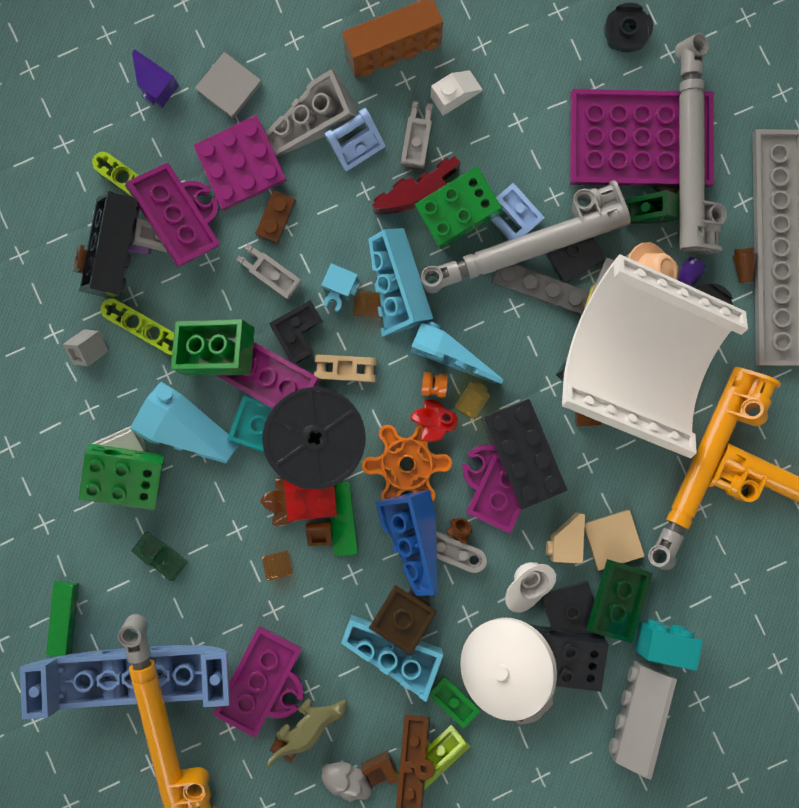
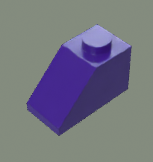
M134 49L132 52L137 86L143 93L142 98L151 105L156 103L163 108L179 84L173 75Z

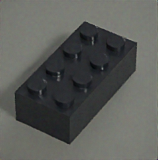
M107 191L96 199L79 292L110 298L119 296L120 292L124 291L126 286V278H123L124 270L128 268L131 259L128 249L129 245L133 244L135 238V231L132 228L134 221L138 219L140 210L137 207L138 199Z
M530 399L481 418L517 508L525 509L568 491Z

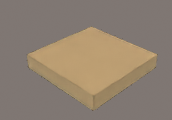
M630 510L621 511L585 523L584 531L598 571L604 569L607 559L625 563L645 557Z

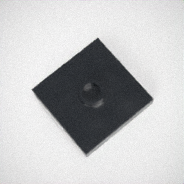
M593 237L545 253L564 283L606 259Z
M588 581L548 592L542 597L550 627L590 632L586 629L593 609L594 599Z

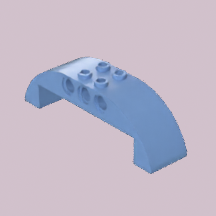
M204 645L150 647L151 656L149 659L155 661L164 702L203 700V707L230 705L228 653L226 650ZM125 648L69 654L21 666L22 719L48 718L59 709L137 704L129 673V667L132 663L128 662Z

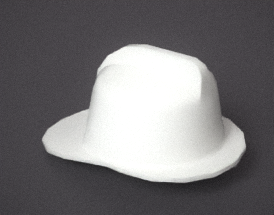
M536 562L521 565L514 574V582L507 590L505 596L507 607L517 613L527 611L553 588L556 582L554 569L549 565Z

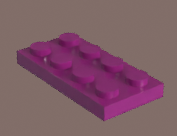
M255 342L253 344L251 375H216L271 408L289 393L302 388L317 387L321 380Z

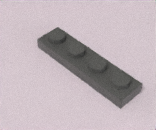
M515 264L496 270L492 280V284L578 315L583 313L590 293L584 289Z

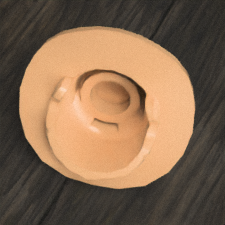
M651 242L641 243L634 247L628 256L629 259L677 280L678 278L677 263L656 244Z

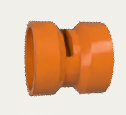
M424 372L421 395L429 396L436 394L438 397L445 398L448 374L440 373L439 375H433L431 372Z

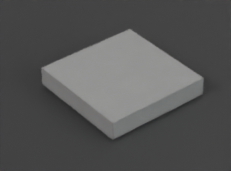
M224 52L195 89L234 119L260 87L262 81Z

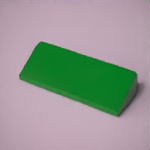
M350 481L340 482L334 485L337 516L330 517L334 555H357L359 552Z
M54 581L46 649L47 655L58 657L72 653L79 583Z

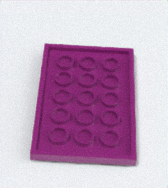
M572 89L570 92V185H609L610 181L615 180L618 186H679V91ZM704 91L705 187H712L714 185V92Z

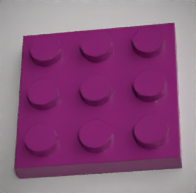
M258 115L252 116L193 145L223 211L287 181Z

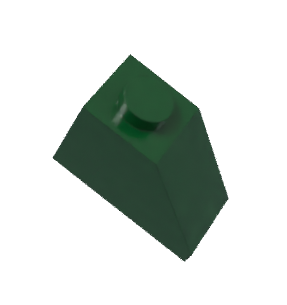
M666 190L625 200L630 214V224H659L679 220V195Z

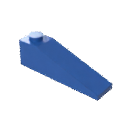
M430 490L408 493L375 502L381 526L385 533H389L394 543L392 548L395 554L399 553L404 563L403 570L415 595L438 594L436 513Z

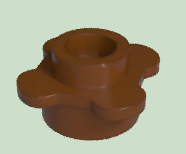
M463 518L452 519L450 521L451 526L446 530L447 535L459 540L461 543H467L469 540L468 535L472 532L470 523Z

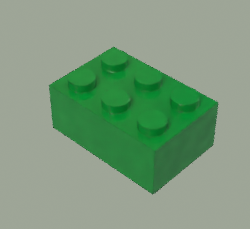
M242 319L175 322L171 369L185 376L251 375L255 327Z

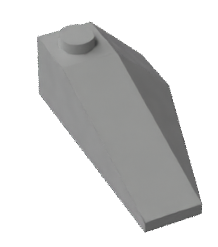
M333 69L312 80L307 85V90L299 99L296 98L291 103L292 107L285 115L280 116L266 131L276 157L324 138V133L327 131H334L359 115L352 97Z

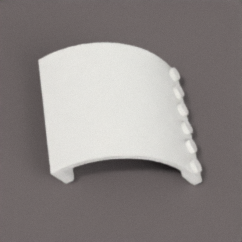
M619 254L594 290L576 328L565 366L562 406L692 458L697 454L696 435L692 433L693 414L702 380L714 355L728 334L734 331L742 335L748 330L746 311Z

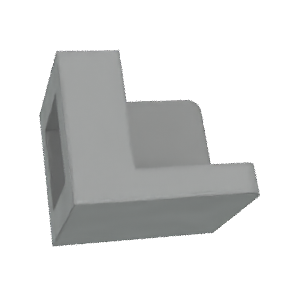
M82 330L63 344L74 365L88 367L108 352L100 332L95 330Z

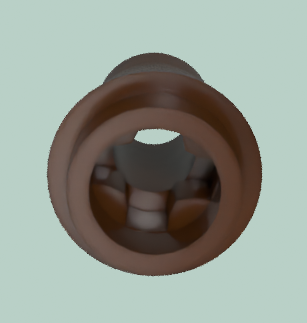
M744 248L734 250L732 258L739 283L753 282L757 258L755 249Z

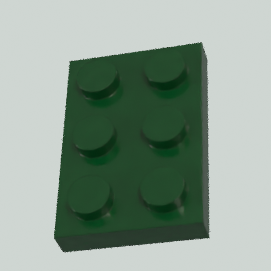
M607 559L586 630L633 644L652 573Z

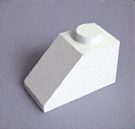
M470 70L455 72L433 84L430 97L444 116L482 92V88Z

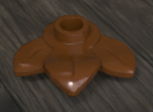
M276 478V490L266 493L260 499V502L266 509L274 512L272 524L274 526H284L293 521H288L284 479Z

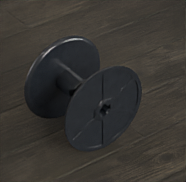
M322 387L302 388L283 397L268 415L262 435L263 450L273 470L290 484L305 489H324L345 480L361 461L366 443L364 423L356 407L340 393ZM309 434H316L317 437L314 439L316 443L308 442Z

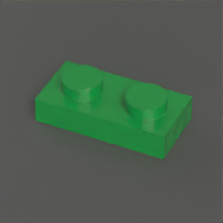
M445 675L430 690L429 697L463 729L480 712V708Z

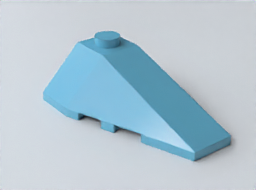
M427 321V324L421 323L411 347L412 353L498 386L503 383V379L445 331L440 330V325Z
M162 382L146 398L130 427L131 431L150 443L157 445L163 443L173 446L176 450L192 451L197 453L198 456L223 463L228 462L240 445L227 440L228 433L182 394Z

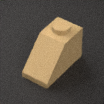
M575 512L550 535V541L546 542V555H549L551 561L583 564L585 514Z

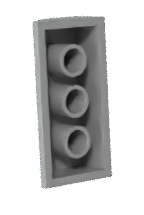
M634 660L633 666L628 670L627 680L629 684L621 697L623 707L621 714H618L615 720V728L617 730L615 737L610 740L609 753L617 764L647 779H652L677 679L661 667Z

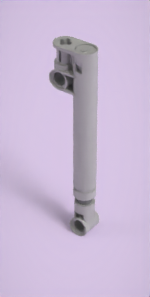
M701 33L683 40L675 47L676 57L681 62V78L684 79L679 84V250L698 254H717L723 251L722 247L719 246V232H721V224L725 222L727 213L722 204L705 201L704 80H701L700 77L703 75V55L707 53L709 45L707 38Z
M615 180L610 181L609 186L598 190L596 188L578 190L571 204L573 219L477 251L474 254L463 256V261L458 263L452 261L437 267H426L421 274L424 290L431 294L437 293L443 287L462 281L463 277L468 276L469 279L479 277V275H484L629 225L631 222L630 214ZM583 200L588 203V206H580L578 201ZM430 276H436L439 279L434 284L426 281Z

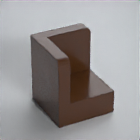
M388 750L363 762L361 765L362 774L367 775L372 786L385 780L391 785L399 780V772Z

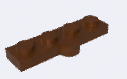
M404 715L396 808H423L425 780L432 778L436 771L434 762L427 759L430 717Z

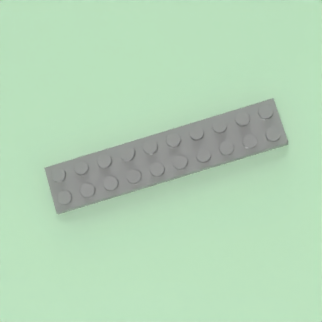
M756 129L752 133L755 253H757L755 265L756 366H799V130Z

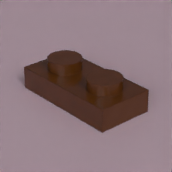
M273 190L255 232L256 236L279 244L296 200Z

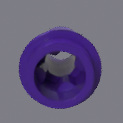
M689 257L687 261L683 262L677 280L692 287L705 273L706 265L696 258Z

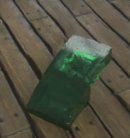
M145 532L131 550L146 565L153 566L169 581H174L188 563L176 551L149 532Z

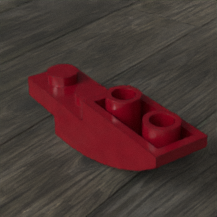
M453 156L451 159L445 158L437 164V169L432 173L426 172L420 176L417 184L411 176L406 180L404 178L400 179L393 185V190L387 194L383 192L374 199V204H372L373 212L376 215L392 214L416 208L415 204L447 185L445 180L459 171L461 163L456 156Z

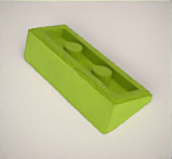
M452 724L428 746L427 759L434 762L436 771L432 778L425 780L424 790L471 747L468 741Z

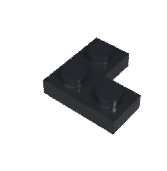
M309 300L270 322L269 325L290 362L297 364L314 354L302 333L323 321L313 303Z

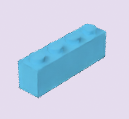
M404 228L384 229L370 237L369 247L372 269L377 274V280L374 283L375 291L379 292L381 307H378L379 317L382 316L384 328H381L382 337L432 320L433 316Z
M351 615L341 644L367 662L369 661L378 667L384 674L391 676L400 685L411 690L426 702L443 657L442 648L420 640L412 655H409L370 630L369 626L372 622Z

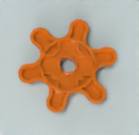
M384 425L380 428L379 437L385 444L384 453L379 457L365 458L362 462V469L367 474H380L385 478L386 487L381 494L382 500L400 496L401 493L408 490L413 492L430 490L432 501H434L435 491L429 484L430 476L434 472L448 471L452 466V459L447 454L435 455L429 451L428 442L422 441V433L425 427L418 425L414 434L409 438L399 436L396 429L391 425ZM405 457L411 458L414 462V467L410 471H404L400 467V461Z

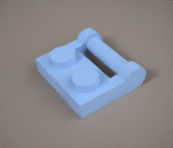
M366 108L360 110L359 115L334 131L329 130L324 133L346 172L386 147ZM365 123L367 128L339 144L338 139Z
M512 183L496 198L502 210L520 230L515 234L499 215L491 219V221L508 240L527 235L545 217L519 188Z

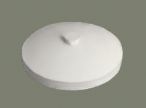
M513 618L493 619L477 627L469 635L463 646L460 666L464 685L474 702L488 714L509 721L526 719L540 711L552 697L557 680L555 658L545 638L529 624Z

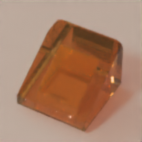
M357 292L356 296H354L353 316L382 318V316L379 317L378 307H381L379 293Z
M288 550L267 554L262 557L267 581L293 574Z

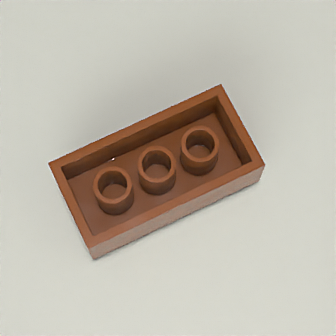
M420 0L342 31L344 52L354 77L369 76L374 70L382 67L389 68L399 60H409L419 52L436 49L442 40L443 20L435 1Z

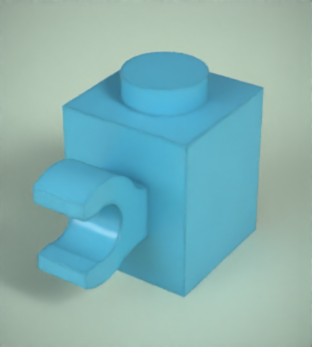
M331 263L321 285L323 290L330 292L324 300V307L327 308L329 302L336 301L337 307L335 311L339 313L342 309L340 297L350 300L351 295L356 296L360 287V282H357L358 275Z

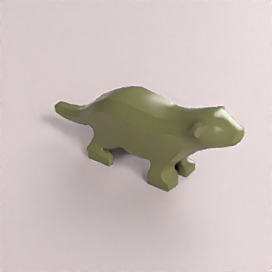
M309 698L305 700L298 708V711L304 714L305 717L291 731H289L290 726L288 724L276 734L278 740L285 741L287 744L272 755L267 762V766L271 767L282 756L299 754L313 748L323 730L329 724L341 719L345 715L348 705L347 700H341L333 705L312 707L311 700Z

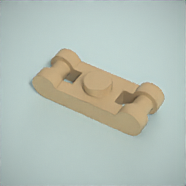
M315 355L317 370L314 372V375L321 380L376 382L374 366H377V358ZM326 363H333V372H326ZM358 365L365 366L364 374H357Z

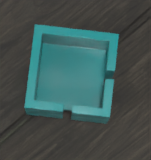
M648 619V623L642 621L639 623L634 650L648 661L697 671L703 641L695 636V632L687 630V627L672 624L671 628L663 625L661 621Z

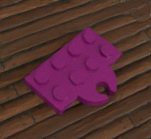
M165 163L126 181L125 186L133 198L138 199V207L177 268L219 247V241L208 226L218 211L217 198H213L207 205L201 204L197 198L200 195L207 196L210 194L211 189L208 186L197 181L181 183L169 163Z
M491 445L477 446L469 451L467 455L469 457H479L482 461V467L477 471H473L468 464H462L464 479L470 487L476 490L466 513L511 533L521 509L517 508L493 447Z
M259 625L229 682L230 705L217 706L213 716L256 738L267 716L278 719L286 718L295 713L299 706L287 704L283 696L288 692H292L298 700H303V683L299 675L291 670L302 647Z

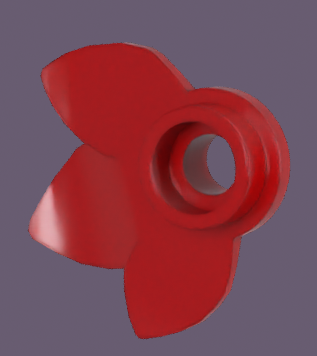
M425 400L424 408L417 409L410 415V419L413 422L425 427L422 433V441L426 442L441 440L445 433L453 431L458 424L456 414L446 410L436 400Z

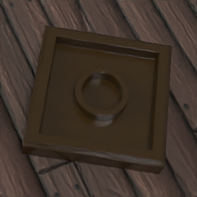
M394 585L370 624L369 629L404 652L412 655L437 611Z

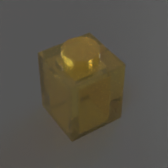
M477 381L474 384L470 382L453 408L470 419L475 420L490 397V394L486 392L488 388Z

